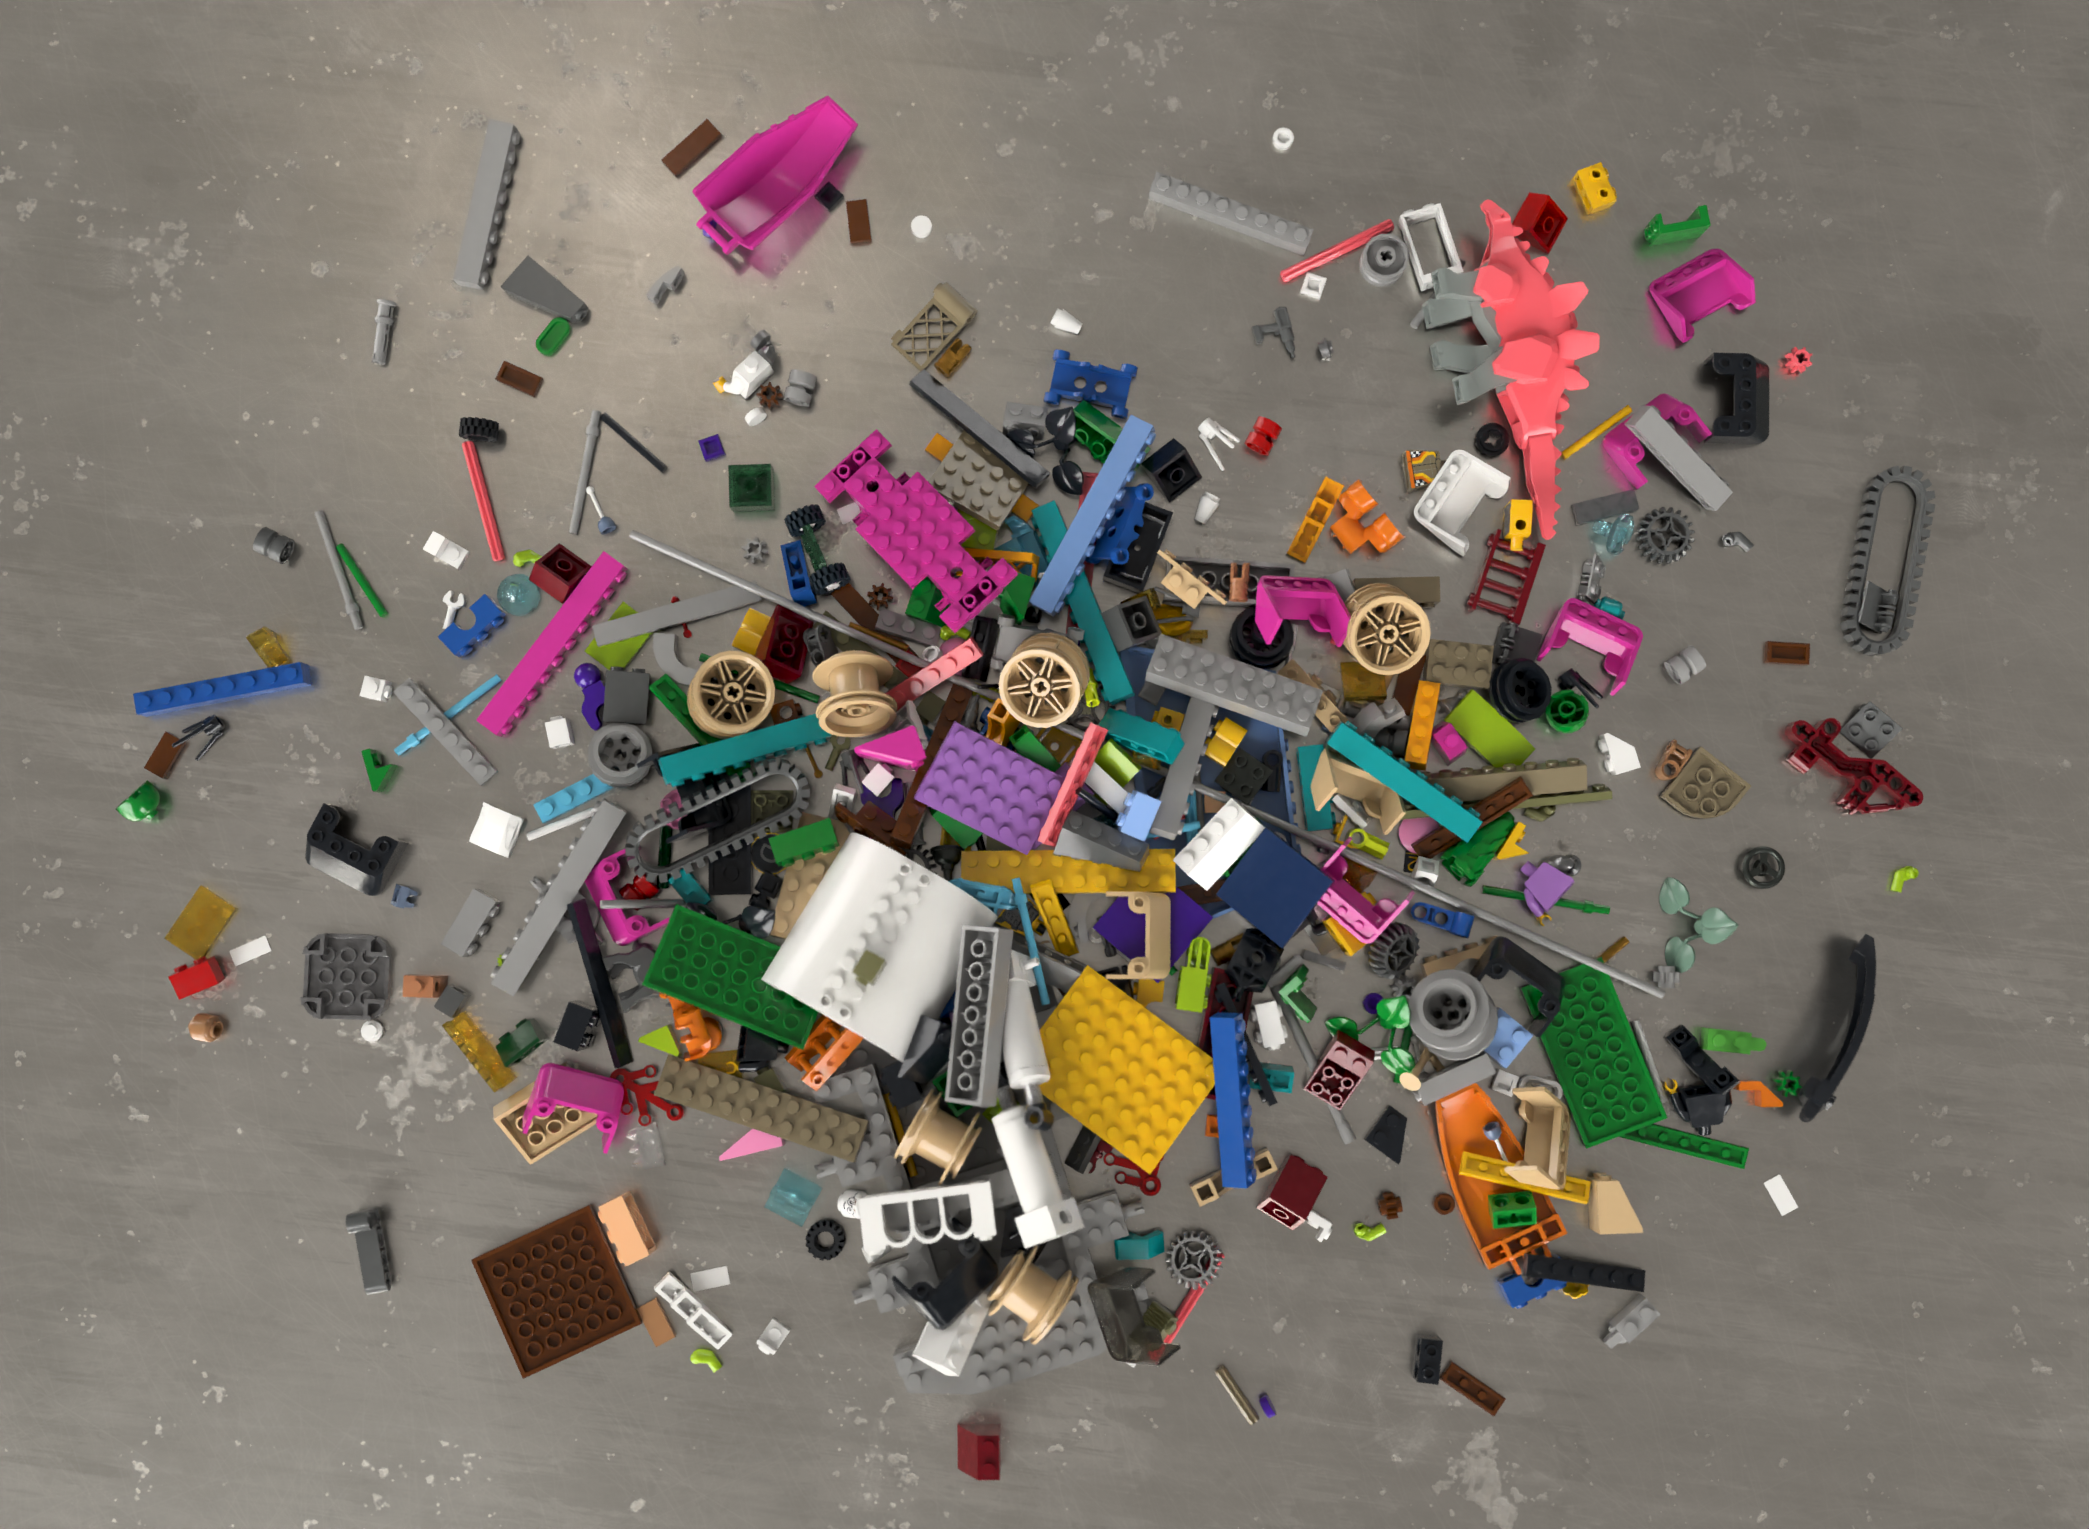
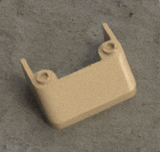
M1326 746L1321 752L1310 785L1315 809L1320 811L1334 793L1344 795L1362 802L1365 813L1370 817L1378 818L1383 834L1387 835L1406 814L1402 796L1331 746Z
M1106 891V897H1128V906L1131 911L1138 914H1146L1145 957H1136L1129 962L1128 975L1105 974V978L1163 979L1167 977L1170 972L1171 903L1169 897L1164 893Z
M1546 1087L1513 1088L1512 1093L1521 1099L1519 1114L1527 1122L1524 1160L1517 1161L1514 1166L1505 1167V1171L1520 1183L1549 1189H1563L1566 1183L1571 1124L1570 1110Z

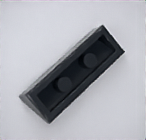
M975 616L970 637H973L984 655L963 668L961 677L980 682L987 681L991 657L993 656L1000 626L997 624L998 620Z

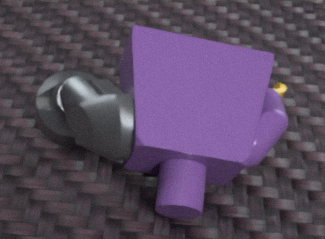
M1572 854L1566 856L1554 855L1546 859L1539 868L1528 861L1520 869L1529 877L1524 883V896L1527 906L1536 916V920L1540 925L1545 926L1542 923L1544 917H1547L1550 921L1552 920L1551 916L1547 913L1574 884V879L1569 876H1575L1581 870V861L1577 856Z

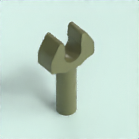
M831 736L829 742L832 743L833 750L825 769L833 771L840 752L850 749V737H846L845 742L840 745L837 743L839 736Z

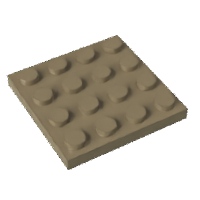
M963 430L928 481L951 505L997 531L1029 485L1027 481L965 430Z

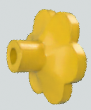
M1567 1282V1286L1563 1288L1565 1295H1570L1571 1298L1577 1299L1588 1293L1589 1285Z

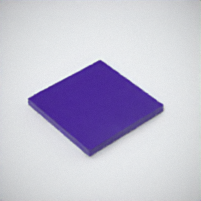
M1177 886L1175 893H1164L1169 897L1171 903L1170 969L1187 950L1190 942L1213 919L1209 913ZM1118 897L1092 928L1130 960L1136 957H1145L1146 914L1134 913L1128 906V897ZM1153 979L1157 983L1161 981V979Z

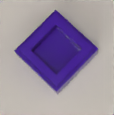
M718 434L698 441L706 462L726 455Z

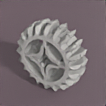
M1196 1230L1191 1231V1237L1185 1231L1183 1232L1184 1239L1179 1235L1176 1236L1178 1244L1175 1242L1170 1243L1174 1250L1166 1251L1167 1254L1172 1255L1171 1258L1165 1259V1262L1172 1263V1266L1167 1267V1271L1174 1270L1175 1272L1171 1275V1278L1175 1279L1179 1276L1177 1284L1181 1285L1185 1281L1184 1288L1189 1289L1191 1283L1193 1290L1198 1289V1283L1204 1289L1206 1288L1205 1280L1212 1285L1214 1282L1211 1276L1219 1278V1274L1215 1270L1223 1269L1222 1266L1217 1265L1218 1261H1224V1258L1217 1257V1254L1222 1253V1249L1215 1250L1214 1248L1219 1243L1214 1241L1210 1244L1212 1236L1208 1235L1204 1239L1205 1232L1203 1231L1199 1232L1198 1237ZM1197 1241L1202 1243L1205 1248L1195 1252L1187 1244ZM1183 1249L1182 1252L1185 1255V1260L1180 1267L1179 1255L1181 1250ZM1209 1253L1211 1261L1209 1269L1206 1271L1204 1259ZM1192 1255L1198 1256V1264H1191L1190 1260H1193L1191 1259ZM1194 1268L1202 1276L1190 1278L1184 1272Z

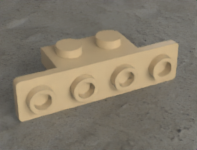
M1166 549L1164 552L1159 550L1157 552L1173 565L1161 584L1193 609L1198 606L1207 593L1223 605L1227 604L1224 593L1217 588L1215 591L1208 587L1209 582L1199 575L1196 578L1192 575L1193 569L1184 562L1181 565L1174 560L1176 556Z
M1294 659L1290 660L1278 671L1280 676L1323 690L1315 716L1331 733L1340 720L1344 723L1347 720L1349 721L1336 706L1338 704L1335 701L1337 697L1331 690L1328 689L1326 691L1321 686L1323 682L1316 674H1307Z

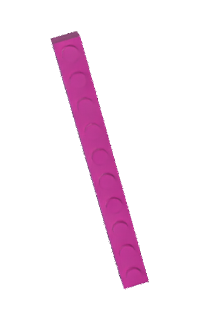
M605 551L602 552L476 721L497 736L502 737L503 734L509 733L513 726L511 723L515 718H519L524 713V706L528 701H532L536 697L539 686L549 680L551 670L561 664L563 654L566 650L569 651L573 648L578 634H582L588 628V621L592 616L595 617L602 608L600 605L605 599L608 600L612 596L615 585L625 579L627 568Z

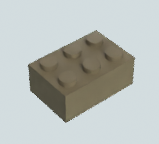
M1430 639L1425 651L1426 659L1422 680L1441 683L1440 686L1487 690L1489 689L1494 646Z

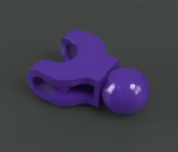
M583 663L576 668L574 680L583 689L582 692L585 696L582 704V714L589 726L596 731L602 726L599 710L604 705L605 683L603 680H600L601 673L596 665Z
M893 779L891 792L882 798L876 797L862 783L864 793H860L862 804L865 805L869 800L895 819V813L902 807L905 800L902 779Z

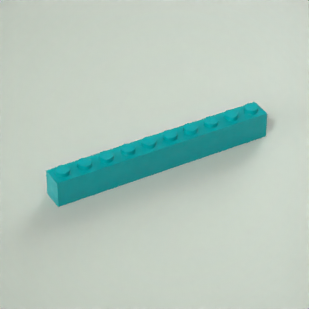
M1055 500L1031 510L1034 516L1031 517V521L1035 529L1039 528L1041 536L1038 538L1042 547H1046L1049 554L1046 555L1049 564L1068 531ZM1083 570L1081 575H1077L1073 581L1075 583L1074 588L1069 595L1066 594L1064 602L1066 605L1070 604L1072 612L1069 614L1073 624L1077 623L1079 628L1085 631L1083 640L1080 641L1085 643L1088 648L1085 654L1089 663H1094L1096 669L1093 670L1096 681H1101L1104 689H1101L1102 696L1105 702L1109 700L1114 705L1135 696V692L1106 627L1085 570Z

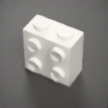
M1272 999L1251 1004L1252 1009H1250L1249 1017L1256 1026V1030H1253L1255 1042L1268 1051L1280 1049V1044L1285 1043L1284 1038H1288L1286 1027L1280 1022V1017L1283 1016L1281 1005Z

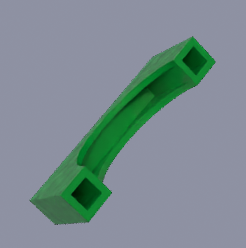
M1025 724L1009 737L1018 754L1053 772L1061 767L1053 754ZM930 806L928 807L935 820L964 850L968 846L974 845L983 834Z

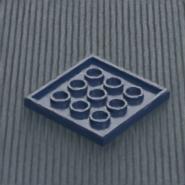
M1265 827L1216 895L1278 946L1284 948L1335 880L1270 828Z

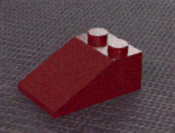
M779 604L775 607L765 629L755 657L768 668L772 677L789 684L802 675L808 649L803 639V633L806 629L813 628L814 622Z

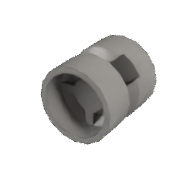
M792 369L788 379L790 386L786 387L783 399L796 405L810 406L812 399L810 391L815 388L817 377L802 370Z
M1690 645L1679 653V657L1675 655L1665 662V668L1671 678L1681 685L1691 678V674L1696 675L1705 669L1706 663L1697 649Z

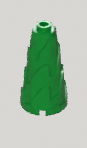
M1506 812L1478 829L1468 843L1461 840L1458 844L1451 846L1440 857V860H1444L1442 864L1445 869L1458 881L1462 878L1466 879L1467 881L1464 885L1473 886L1485 872L1484 869L1495 856V852L1507 839L1506 836L1515 825V817L1510 812Z

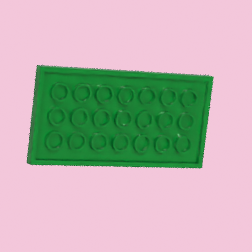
M678 904L675 905L643 980V986L801 1050L805 1047L818 1011L761 980L781 948L780 946Z
M1598 957L1595 959L1599 962L1604 963L1602 957ZM1585 964L1559 972L1558 974L1565 980L1560 1010L1540 1038L1558 1082L1562 1087L1564 1097L1585 1148L1593 1147L1667 1119L1610 976ZM1531 984L1520 988L1532 1018L1535 1020L1540 1013L1538 1001L1543 993Z

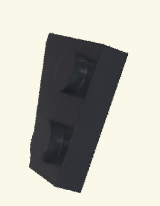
M1388 1105L1364 1138L1365 1141L1398 1165L1401 1161L1407 1117Z
M1021 1205L1007 1209L1001 1258L1016 1254L1019 1250L1025 1251L1027 1249L1023 1244L1021 1235L1012 1240L1009 1239L1010 1235L1019 1230L1015 1218L1024 1215Z

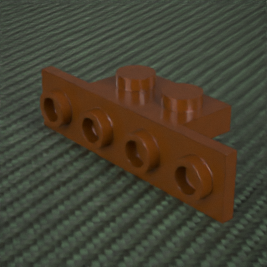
M869 800L856 815L840 803L836 805L835 815L840 822L849 824L853 827L855 833L873 839L906 857V852L895 844L890 843V836L896 824L894 818Z

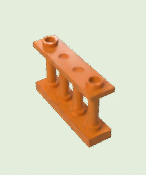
M823 1014L814 1023L804 1049L801 1050L793 1047L784 1057L787 1062L799 1071L805 1070L807 1072L801 1080L816 1092L864 1039L847 1028L841 1033L839 1029L842 1025ZM834 1037L835 1041L826 1049L824 1046ZM819 1053L821 1057L812 1066L809 1060Z

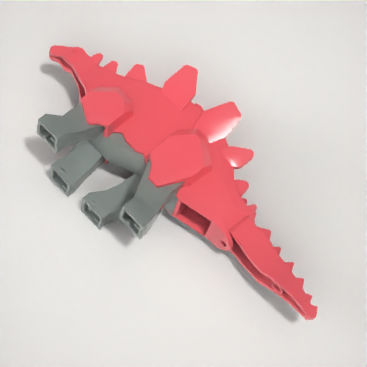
M1487 199L1481 203L1480 208L1486 216V225L1489 227L1490 232L1480 267L1472 272L1457 274L1446 267L1432 272L1431 277L1436 298L1423 303L1422 310L1426 329L1436 328L1472 317L1474 325L1486 341V345L1476 346L1456 345L1445 340L1436 341L1430 346L1434 370L1446 369L1468 373L1452 379L1457 405L1465 404L1495 388L1497 397L1512 428L1514 441L1519 449L1523 451L1526 486L1533 500L1541 536L1546 540H1550L1556 534L1553 526L1558 523L1554 518V513L1561 507L1555 502V495L1562 490V488L1555 485V476L1561 472L1559 468L1555 467V464L1562 453L1553 445L1552 440H1555V437L1562 432L1564 425L1555 423V421L1561 419L1559 412L1567 410L1570 406L1568 403L1569 398L1563 393L1564 389L1574 391L1586 389L1589 386V381L1579 374L1580 368L1574 364V361L1599 350L1600 336L1598 333L1576 329L1578 324L1573 311L1588 294L1585 284L1580 281L1557 285L1553 288L1554 281L1549 273L1545 272L1549 260L1545 256L1530 260V255L1525 253L1530 248V243L1528 241L1520 242L1518 238H1514L1522 234L1523 229L1512 225L1509 213L1493 201Z

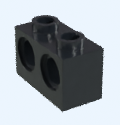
M1417 1334L1413 1378L1416 1382L1439 1385L1443 1340L1439 1336Z

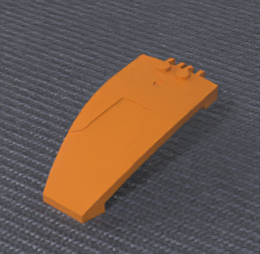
M1474 1083L1435 1101L1442 1156L1455 1200L1487 1269L1490 1270L1510 1261L1515 1273L1520 1275L1522 1274L1521 1268L1515 1258L1522 1256L1524 1260V1254L1528 1252L1532 1255H1537L1535 1249L1539 1247L1542 1248L1544 1256L1552 1257L1547 1243L1568 1233L1558 1213H1556L1549 1196L1532 1192L1536 1205L1537 1224L1493 1229L1488 1209V1195L1528 1190L1459 1174L1462 1153L1465 1151L1503 1160L1495 1141L1488 1139L1483 1132L1484 1125L1494 1121L1498 1122L1501 1127L1502 1133L1499 1141L1509 1162L1516 1164L1517 1161L1524 1160V1150L1503 1117L1490 1101V1097L1477 1083Z

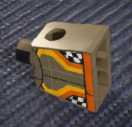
M1405 450L1403 452L1402 459L1407 492L1412 493L1430 486L1446 460L1441 461L1439 451Z

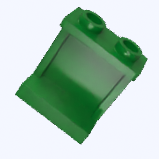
M1707 205L1698 206L1687 218V221L1664 225L1661 213L1656 214L1644 230L1645 239L1649 240V246L1699 238L1711 225Z

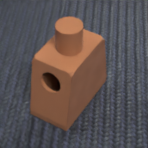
M404 975L403 997L439 998L448 985V976ZM436 982L438 984L437 991H435Z

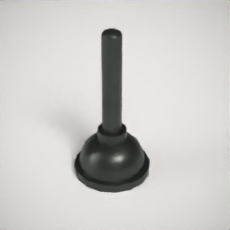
M940 845L930 848V854L933 855L935 863L941 866L943 877L947 881L952 880L954 865L958 864L961 859V851H964L961 846Z

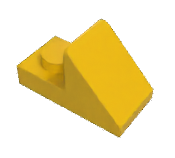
M1519 821L1514 822V827L1506 836L1507 839L1496 851L1493 859L1500 860L1529 854V852L1515 844L1523 839L1526 833L1523 830L1526 825Z

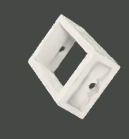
M1430 203L1423 206L1422 209L1415 211L1413 209L1407 210L1399 218V226L1421 291L1434 288L1431 273L1426 275L1423 273L1408 225L1435 217L1452 266L1448 269L1457 274L1464 272L1441 203L1435 205Z

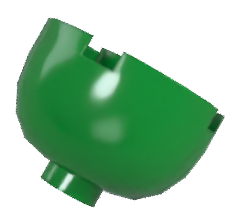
M1561 690L1551 696L1549 706L1546 708V718L1550 726L1562 733H1573L1580 730L1586 724L1589 716V706L1586 698L1582 694L1581 696L1576 694L1573 690Z
M147 780L125 799L116 810L123 817L131 821H141L145 818L150 820L159 812L156 809L160 803L159 792Z

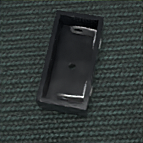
M1145 502L1142 512L1144 524L1143 527L1134 526V531L1139 534V537L1133 540L1127 549L1129 552L1128 561L1125 564H1115L1110 559L1103 575V580L1142 595L1158 555L1157 552L1168 530L1173 512ZM1136 545L1140 546L1141 549L1139 551L1135 550L1134 547Z

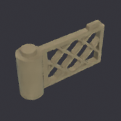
M947 282L944 284L939 283L933 290L934 296L903 331L899 329L891 338L893 340L891 345L920 372L933 362L961 329L973 320L978 312L973 305ZM935 305L940 310V318L928 319V311ZM943 321H952L957 327L952 332L944 333ZM926 322V334H914V326L917 323ZM928 322H940L941 333H929ZM941 336V345L938 348H930L929 337ZM926 337L927 348L915 349L914 338ZM903 338H912V349L903 350L898 344ZM915 352H927V360L922 366L915 361Z

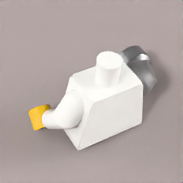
M763 329L754 336L750 345L756 351H753L735 368L731 382H727L723 376L719 377L717 382H713L719 393L725 391L741 394L747 399L774 373L771 366L774 364L777 353L770 341L771 335Z

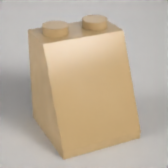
M1604 1172L1593 1173V1176H1588L1587 1181H1591L1588 1201L1589 1229L1598 1234L1643 1233V1228L1620 1182L1612 1178V1175H1606Z

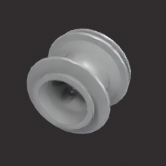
M1453 969L1440 970L1422 979L1412 991L1408 1003L1410 1008V1026L1428 1050L1438 1057L1455 1061L1474 1058L1488 1048L1493 1041L1498 1024L1495 1004L1483 985L1469 973ZM1451 1000L1452 1004L1446 1007L1445 1002ZM1466 1001V1007L1461 1008L1460 1004ZM1437 1013H1443L1440 1019L1435 1018ZM1458 1015H1459L1458 1020L1453 1019V1020L1451 1021V1018H1452L1453 1016L1458 1017ZM1447 1026L1449 1030H1442V1028Z

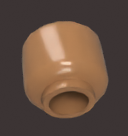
M199 1013L189 1022L188 1029L190 1036L194 1040L213 1042L221 1036L223 1024L216 1015Z

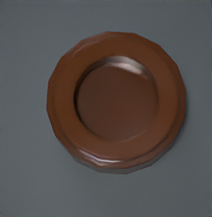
M1438 1193L1433 1199V1208L1442 1215L1450 1214L1455 1208L1453 1197L1447 1193Z

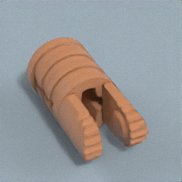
M1231 563L1229 601H1248L1247 591L1250 563L1242 565L1241 578H1238L1237 563Z

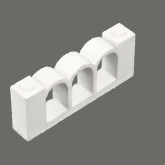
M990 1179L865 1195L858 1198L864 1252H870V1255L882 1254L888 1245L897 1248L906 1246L912 1241L913 1237L922 1243L931 1244L937 1242L944 1232L949 1237L958 1240L968 1238L974 1232V1238L979 1237L980 1241L991 1240L997 1234ZM969 1194L972 1225L964 1232H956L948 1226L944 1197ZM938 1198L941 1230L936 1235L925 1236L917 1228L913 1201ZM907 1202L911 1228L910 1235L905 1239L895 1240L887 1234L883 1205Z

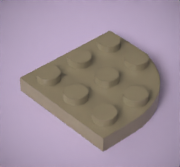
M1700 746L1660 797L1687 816L1708 819L1721 816L1732 810L1750 789L1751 785Z

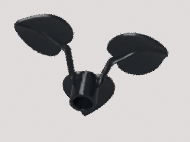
M1073 407L1056 409L1048 413L1045 419L1046 428L1050 434L1054 435V438L1034 444V435L1029 430L1022 428L1014 429L1006 435L1008 439L1032 458L1035 456L1034 448L1054 443L1056 449L1064 451L1059 461L1060 465L1055 466L1052 470L1054 482L1061 490L1068 494H1083L1084 477L1081 468L1072 461L1064 463L1065 457L1071 451L1069 447L1077 442L1075 437L1076 419Z
M698 902L687 903L686 908L717 920V914L707 905ZM751 905L744 908L742 915L739 914L737 917L721 923L729 924L738 920L739 928L748 934L752 933L757 938H766L774 927L775 910Z

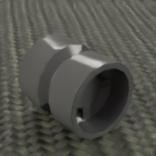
M264 527L259 531L254 540L253 550L264 556L269 555L270 559L283 564L291 556L295 542L291 538L284 535L280 536L278 532Z
M1383 728L1376 735L1375 745L1380 748L1384 745L1393 752L1394 757L1405 758L1410 732L1399 729L1393 732L1391 728Z

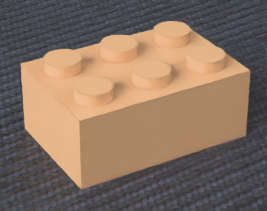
M630 1191L598 1207L600 1210L598 1211V1216L602 1223H606L609 1230L607 1231L608 1238L611 1243H615L618 1249L616 1251L617 1257L621 1263L624 1262L625 1266L649 1256L657 1249Z

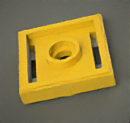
M1043 727L1036 737L1040 739L1046 731L1047 735L1041 742L1053 754L1061 766L1065 762L1069 763L1075 756L1082 740L1055 727ZM1052 743H1058L1059 748L1052 750L1050 747ZM1070 750V751H1071L1070 755H1069V756L1066 758V760L1063 762L1062 759L1064 758V756H1065V755L1068 753V751Z

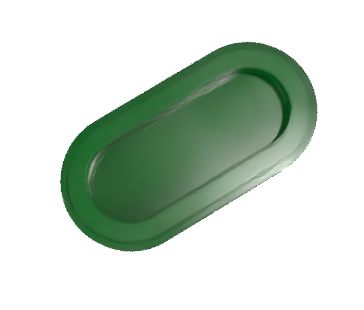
M556 317L547 325L536 340V348L541 354L549 356L558 350L570 335L571 326L569 322L562 317Z

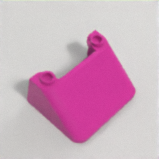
M1710 249L1654 280L1649 286L1651 295L1675 335L1683 343L1690 340L1695 334L1694 327L1691 324L1730 302L1738 310L1745 309L1756 303L1754 278L1721 249Z
M915 726L904 728L854 748L855 753L861 758L907 770H915L916 773L919 766L924 765L923 760L927 759L925 755L926 749L924 750Z

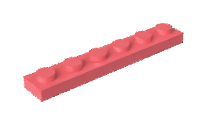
M970 637L885 692V694L895 699L898 711L906 704L907 700L913 701L982 657L984 653L973 637Z
M1090 723L1086 729L1083 741L1076 751L1073 763L1067 771V776L1058 791V796L1049 811L1045 825L1041 828L1037 841L1053 847L1056 846L1062 826L1078 798L1076 790L1079 787H1083L1108 729L1094 723Z

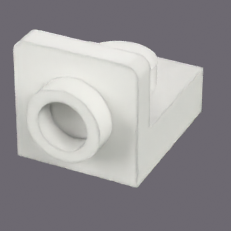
M364 676L360 696L387 702V699L392 694V682Z
M1311 1210L1306 1222L1316 1229L1319 1226L1321 1227L1316 1235V1239L1322 1242L1323 1239H1327L1333 1230L1331 1228L1332 1223L1314 1210Z
M773 1317L756 1342L759 1345L758 1348L765 1354L769 1355L771 1353L774 1355L791 1329Z

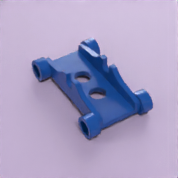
M1054 350L1052 359L1056 361L1050 391L1045 392L1043 401L1045 403L1059 405L1061 397L1077 401L1085 400L1088 403L1111 407V416L1127 419L1129 410L1125 406L1131 378L1136 377L1137 366L1122 364L1119 371L1100 364L1094 366L1090 362L1069 360V352ZM1076 378H1084L1086 386L1084 388H1077L1074 384ZM1099 381L1107 385V389L1102 393L1095 390V384Z
M1144 483L1135 487L1124 488L1126 490L1121 501L1116 502L1113 517L1110 520L1107 519L1104 524L1105 531L1102 537L1098 538L1092 555L1085 559L1087 563L1097 564L1102 559H1111L1115 564H1125L1128 561L1129 552L1127 549L1130 543L1139 537V534L1134 531V526L1143 527L1142 512L1144 504L1154 494V489L1150 484Z

